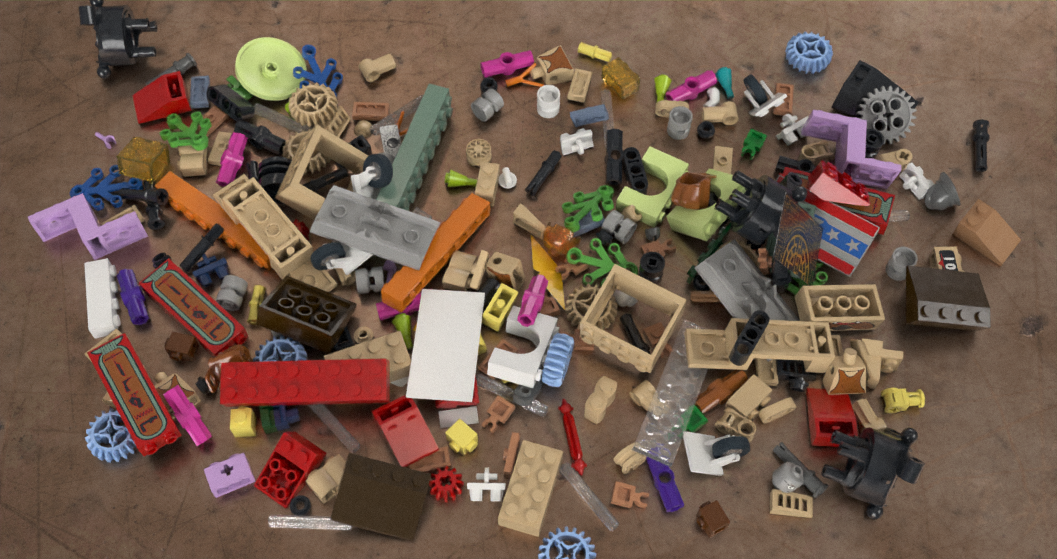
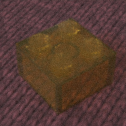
M135 136L116 156L119 174L154 182L170 163L168 144Z

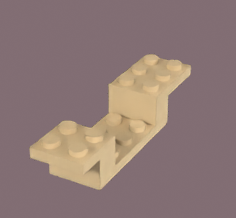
M243 174L213 194L214 199L236 225L241 223L268 255L271 267L282 280L287 275L327 292L337 287V283L326 270H316L310 260L313 253L311 244L254 177L249 180Z
M731 318L725 330L686 329L684 332L688 368L747 370L753 358L803 360L805 372L826 373L835 356H844L840 335H831L829 322L770 320L749 359L742 366L734 365L729 359V354L749 319Z

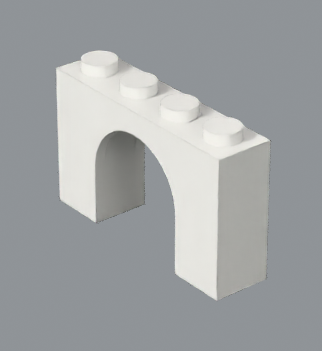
M513 306L507 318L506 332L531 340L537 348L526 354H516L494 348L488 361L487 375L534 388L536 381L539 382L543 372L541 368L542 366L544 367L551 341L554 335L559 333L560 327H557L558 318L538 313L534 325L525 327L517 321L521 308Z

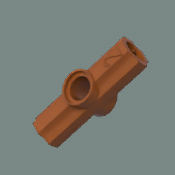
M736 369L723 379H716L708 386L707 390L691 401L692 405H695L704 415L716 405L726 403L748 380L747 374L743 370Z

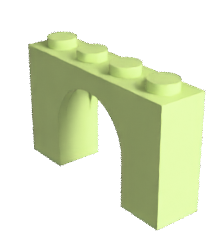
M649 146L642 158L644 170L662 180L666 189L658 195L648 196L625 186L617 198L615 210L622 212L625 207L634 205L635 213L642 214L640 221L655 228L658 222L661 223L666 215L665 210L671 208L673 204L671 194L676 185V180L683 173L688 172L689 164Z
M709 168L706 173L717 176L716 178H711L710 191L728 204L737 206V203L729 200L731 194L737 197V195L732 193L734 189L744 194L746 191L745 187L732 181V174ZM715 204L701 210L675 206L667 215V220L671 230L708 241L728 216L715 210Z

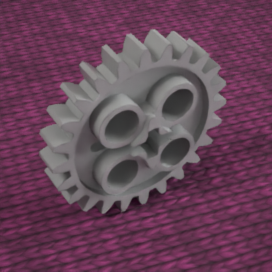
M881 86L880 92L877 88L873 89L874 94L868 92V99L862 98L864 104L858 105L862 111L856 112V114L861 115L859 119L867 120L866 129L876 130L875 123L877 121L882 123V128L879 132L884 136L883 144H885L886 140L888 144H892L893 139L899 142V136L906 138L904 132L910 133L911 130L908 127L915 126L911 122V119L917 118L912 115L917 109H911V106L915 103H909L908 100L911 96L904 97L906 91L899 93V87H896L893 91L892 86H888L887 90L884 86ZM892 100L898 103L895 110L890 106ZM874 103L880 106V110L877 113L872 109ZM885 113H889V114H890L889 117H887V118L884 117V118H883V114H885ZM895 118L900 120V125L897 128L893 125Z

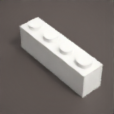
M108 258L84 263L88 330L94 338L105 337L121 325L119 315H117L119 302L115 295L118 292L117 283L114 281L117 271L115 265H112Z

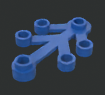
M309 44L303 46L302 57L308 60L314 74L297 66L293 69V76L297 79L303 77L314 83L317 82L319 86L324 83L328 87L326 80L331 71L336 69V60L328 59L321 73L315 60L316 48ZM339 72L333 74L332 82L329 85L336 97L335 89L343 81V75ZM301 81L299 84V89L302 88V84L308 86L309 82Z
M113 165L109 169L110 173L96 187H91L97 180H101L104 177L100 168H94L91 171L92 176L85 183L76 185L70 190V196L72 198L83 193L94 210L100 211L104 208L102 199H94L90 196L98 194L110 202L114 208H119L123 205V200L119 195H112L109 192L120 191L122 188L144 190V184L137 177L130 178L128 182L110 184L115 178L122 175L120 166Z

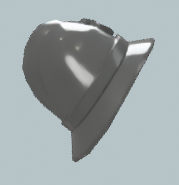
M945 172L940 173L939 180L936 181V184L925 195V205L929 209L945 210L947 207L961 205L956 188Z

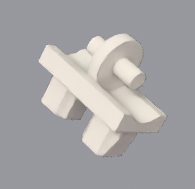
M785 114L780 125L782 128L785 126L787 128L776 135L777 139H783L789 146L798 140L794 131H797L801 138L805 137L801 135V131L809 117L807 116L795 123L798 119L796 115Z
M582 128L572 135L568 133L561 134L562 154L566 155L578 151L579 155L584 154V149L594 147L591 129L585 130Z
M909 163L907 168L899 175L905 182L903 184L904 189L910 188L919 200L923 199L928 190L935 185L932 180H927L923 176L921 167H916L913 163Z
M485 467V473H476V480H484V483H467V489H470L471 501H482L483 490H491L490 501H502L503 490H506V483H489V480H497V474L489 473V467Z

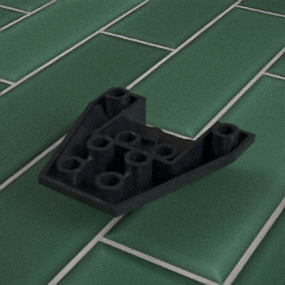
M859 60L844 82L831 108L847 116L861 118V115L856 114V112L862 111L858 105L864 104L862 98L868 99V92L874 94L873 89L875 88L880 92L881 86H884L886 90L888 86H892V91L899 87V93L905 90L880 68L864 60ZM905 92L904 97L911 96L910 94ZM912 96L908 100L909 103H915L911 106V109H915L919 102ZM895 100L891 101V108L894 110L897 108L898 103ZM877 103L873 104V111L877 113L880 110V106ZM889 113L883 114V118L890 116ZM895 118L893 120V125L898 127L900 125V120L898 118Z

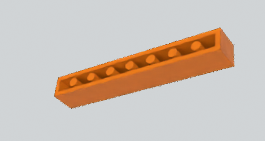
M171 171L155 185L156 190L159 188L167 190L169 195L168 202L176 211L181 210L189 220L192 221L194 219L204 230H210L216 223L220 224L224 228V232L218 239L222 238L229 247L238 249L245 258L250 257L253 259L254 263L260 268L264 267L267 270L272 268L268 255L241 223L236 225L216 201Z
M474 193L464 198L461 205L451 212L450 217L440 224L424 257L420 270L403 266L401 270L396 271L393 278L388 283H385L381 289L382 302L402 313L449 261L455 250L458 251L490 215V202Z

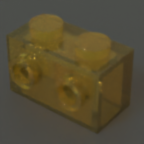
M619 57L602 66L601 78L622 100L639 90L641 80L639 75L634 73L628 64Z

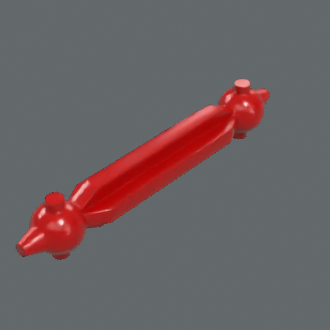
M562 399V404L558 407V410L563 414L562 420L570 454L574 460L571 466L580 475H583V470L587 467V463L582 460L583 454L575 420L570 413L574 408L565 399Z

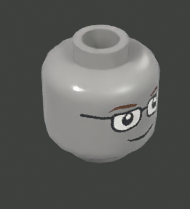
M785 462L773 472L772 483L777 490L785 493L793 492L804 483L803 470L794 463Z

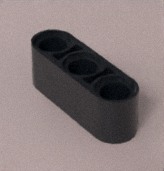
M222 84L208 87L206 94L209 101L234 120L240 121L254 117L255 109L253 105L229 86Z
M628 147L624 150V158L622 159V167L628 188L647 195L648 180L640 153L636 148Z
M757 310L751 315L729 354V359L734 365L742 366L749 359L769 324L770 318L766 312Z

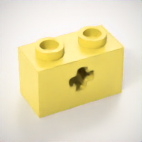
M501 283L484 311L481 323L499 332L512 307L517 302L519 292Z

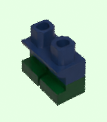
M287 405L259 406L262 428L266 434L289 429L291 423L300 421L297 408L287 410Z

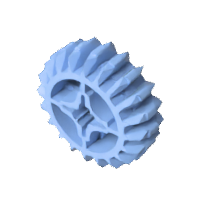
M804 31L803 34L798 32L796 36L793 35L787 43L785 50L786 60H788L789 65H793V69L798 68L799 72L805 71L806 74L808 72L814 74L815 71L820 73L822 69L825 70L827 65L830 64L833 55L829 40H825V36L820 37L819 33L817 35L813 34L812 31L810 34Z
M564 333L554 335L547 352L541 378L542 382L548 386L560 387L563 383L573 352V337Z
M281 335L280 339L273 336V341L271 342L266 339V345L260 344V350L255 351L256 357L253 358V362L280 361L279 356H281L283 361L307 360V353L304 351V346L298 341H293L289 337L285 340V337Z
M110 408L109 413L102 411L101 417L95 416L96 421L89 422L91 428L86 429L88 436L85 437V441L88 443L87 448L93 456H98L99 460L103 461L105 459L111 463L113 458L116 462H119L122 456L124 459H127L129 452L134 454L133 448L136 445L127 428L117 424L118 422H123L117 410L115 411L113 408ZM100 443H110L112 447H102Z
M567 526L564 528V532H561L560 528H556V535L553 532H549L548 536L550 539L543 538L544 545L539 546V550L542 553L538 554V559H550L549 553L554 546H556L559 554L555 559H569L568 557L563 558L564 553L566 555L571 554V559H576L581 549L584 552L585 559L596 558V553L591 551L595 549V545L589 544L591 541L590 537L583 539V531L579 535L576 534L577 528H573L572 532H568L569 528ZM563 541H570L575 544L568 546Z

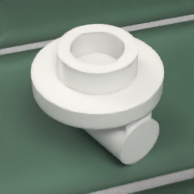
M508 167L503 168V173L499 176L500 186L506 189L514 187L517 183L515 174L511 173Z

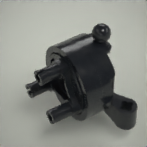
M89 0L92 6H79L80 25L94 26L93 29L96 31L97 41L95 46L99 50L98 61H96L99 64L97 75L100 78L106 79L111 75V70L108 66L134 65L138 58L156 57L155 46L139 47V36L142 32L158 31V27L155 25L157 24L156 21H149V18L135 19L128 5L102 6L104 0Z
M737 170L732 177V181L745 187V193L743 194L734 189L732 193L737 195V197L731 194L729 200L737 203V206H732L720 198L716 202L714 209L728 216V219L731 220V230L747 239V245L751 244L752 250H758L772 232L777 238L785 193L787 192L798 203L806 199L808 192L805 187L800 186L802 180L793 172H789L779 183L767 175L756 179Z
M868 427L859 436H850L834 430L830 442L838 444V448L841 450L838 449L837 454L848 457L843 470L825 464L821 475L839 482L843 486V491L846 495L869 503L866 510L868 517L874 520L880 519L883 516V507L887 506L885 502L890 491L895 488L894 484L899 477L908 483L916 484L923 471L925 463L909 453L912 452L910 446L918 440V432L913 428H905L901 433L891 428H886L885 432H881Z

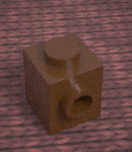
M173 331L170 338H167L165 342L166 352L175 361L184 360L192 362L199 347L194 336Z
M717 500L712 503L707 501L699 506L696 521L698 526L705 530L709 538L728 528L730 520Z

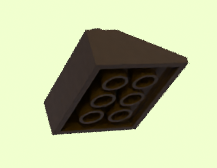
M906 266V324L971 331L991 328L990 306L979 273Z
M286 275L259 305L256 324L329 354L338 342L357 304Z
M349 453L345 461L330 521L413 541L427 495L431 474Z

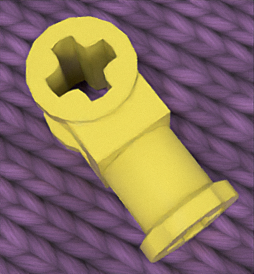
M887 388L881 391V396L884 397L886 405L884 408L886 413L906 411L909 406L921 408L925 405V396L921 389L916 390V392H906V388Z

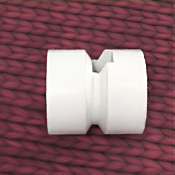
M544 85L537 92V111L544 118H553L559 113L560 91L553 85Z

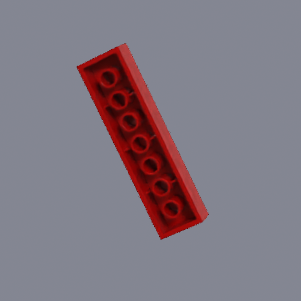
M387 358L221 363L220 404L226 407L390 403V362Z

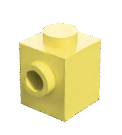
M241 406L237 409H231L230 430L235 438L256 436V416L252 408Z
M458 419L445 432L449 446L456 453L460 452L462 455H465L468 451L472 452L478 445L477 433L461 419Z

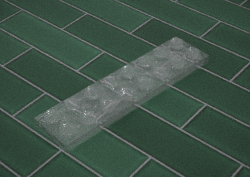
M685 319L682 322L632 449L669 467L674 463L708 368H688L684 332L686 329L706 328Z

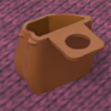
M702 172L683 173L676 180V185L671 194L672 203L675 206L688 209H706L710 199L711 178H716L717 176Z
M234 345L220 352L216 357L209 358V370L205 375V381L211 393H215L218 387L220 389L221 363L253 362L247 347ZM210 376L212 377L213 382H214V385H213V386L211 385V382H210Z

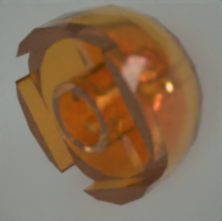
M551 222L547 224L543 232V243L549 249L548 253L555 257L559 255L566 256L571 248H577L581 238L578 236L576 239L573 237L574 232L558 224L552 227Z

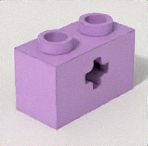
M244 453L233 454L229 459L222 462H214L204 469L211 492L216 498L256 481Z

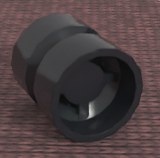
M866 129L865 158L875 159L884 143V136L878 130Z
M657 252L645 253L640 259L638 276L656 285L660 283L665 268L664 257Z

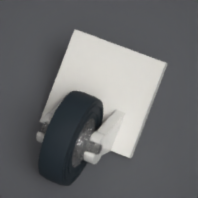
M752 74L743 79L747 88L744 94L754 107V109L749 111L750 115L762 117L769 112L768 109L772 106L778 107L785 102L783 99L787 95L779 92L773 95L763 80L759 82Z
M383 154L368 156L363 164V172L351 175L353 192L376 200L381 188L389 185L392 180L393 168L390 160Z
M333 241L332 243L323 244L312 253L310 260L316 270L343 268L345 274L349 275L373 254Z
M686 431L682 433L691 472L722 476L724 474L722 466L739 461L740 457L750 452L749 441L743 436H730L729 434L715 439V436Z

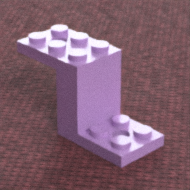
M813 110L802 128L801 135L836 142V170L840 173H847L855 183L888 189L901 172V165L879 161L874 158H865L867 120L842 116L841 114H832L822 110Z
M83 193L28 216L29 222L43 242L77 228L83 243L94 260L148 237L135 211L100 226L94 211Z

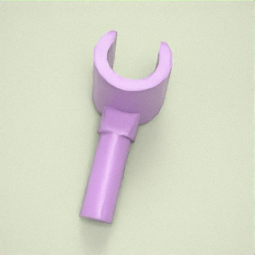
M99 132L95 133V136L104 141L108 149H111L109 142L116 144V140L112 135L105 137Z
M386 260L383 268L385 271H388L386 283L392 279L393 273L397 269L395 263L390 260Z

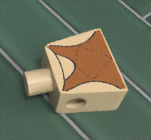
M560 45L537 57V67L533 68L530 74L532 79L542 77L546 85L572 81L574 69Z
M495 252L486 263L485 267L488 277L494 278L500 285L503 283L518 291L526 281L521 260Z
M845 349L844 356H835L827 368L822 383L828 395L866 393V367L855 349Z
M165 372L155 375L154 380L157 383L155 387L173 419L176 418L173 414L175 412L163 395L170 389L179 385L190 403L192 402L193 405H196L201 401L196 392L176 373L169 377Z

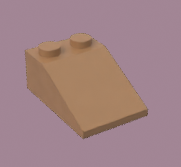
M980 199L967 212L952 234L1000 266H1002L1021 241L1000 214Z

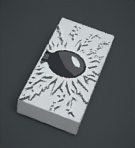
M398 125L380 127L384 153L396 157L401 146Z

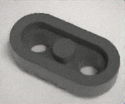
M542 379L539 382L536 381L534 388L519 384L513 395L515 403L521 406L531 405L541 392L543 386Z

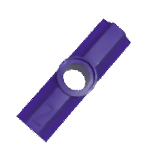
M132 269L120 270L116 276L122 291L120 292L122 301L128 309L133 325H142L150 319L144 303L146 301L144 294L137 283L134 271Z
M662 448L650 449L645 455L654 478V486L659 491L666 512L677 511L684 507V503L675 483L674 473L669 468ZM666 477L669 482L663 483L659 478Z

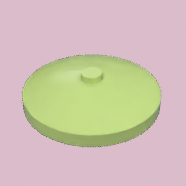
M270 37L257 38L246 43L239 50L235 63L236 76L241 85L254 96L272 101L292 97V93H296V88H299L300 82L305 81L303 77L300 79L293 76V69L299 66L307 71L302 55L295 47L283 40Z

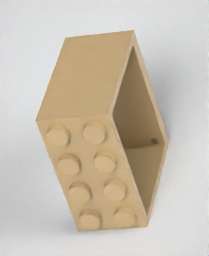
M316 125L301 139L275 196L279 201L315 220L325 198L301 185L300 180L314 149L340 165L345 166L354 172L353 175L363 172V164L368 157L365 153L319 125ZM350 181L347 190L353 192L352 181Z
M614 264L580 322V337L587 344H595L604 353H612L620 361L635 365V368L639 371L651 373L683 315L686 299ZM616 289L670 316L671 320L651 355L595 326Z

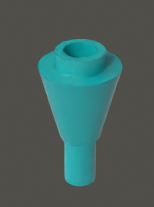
M727 67L719 68L715 76L725 90L727 98L732 99L734 98L732 70Z

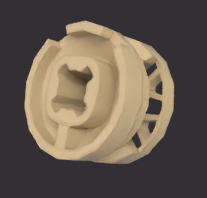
M474 139L467 144L466 153L470 165L480 167L481 162L490 163L492 154L488 141Z
M632 443L614 457V462L621 466L623 474H627L639 467L646 460L647 456L641 454L637 443Z

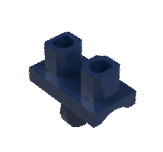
M202 254L204 260L197 263L200 269L192 272L196 281L198 280L203 288L213 284L209 275L216 272L219 279L223 280L224 276L229 275L227 268L229 266L225 258L216 261L215 255L207 258L206 254Z

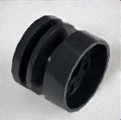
M269 157L262 160L258 167V183L276 204H285L275 198L292 161L285 157Z

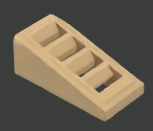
M342 106L337 107V112H335L334 117H330V122L325 121L324 125L320 126L338 138L351 119Z
M520 204L513 212V223L538 238L545 240L547 228L524 205Z
M772 489L770 492V514L812 518L813 497ZM778 499H782V506H778ZM787 500H790V508L786 507ZM795 501H798V509H794ZM803 502H807V511H803Z

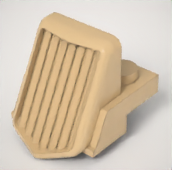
M863 338L862 340L850 339L851 348L857 351V355L861 357L865 364L866 386L870 389L876 388L880 379V369L882 372L891 373L897 370L903 360V351L883 349V341Z

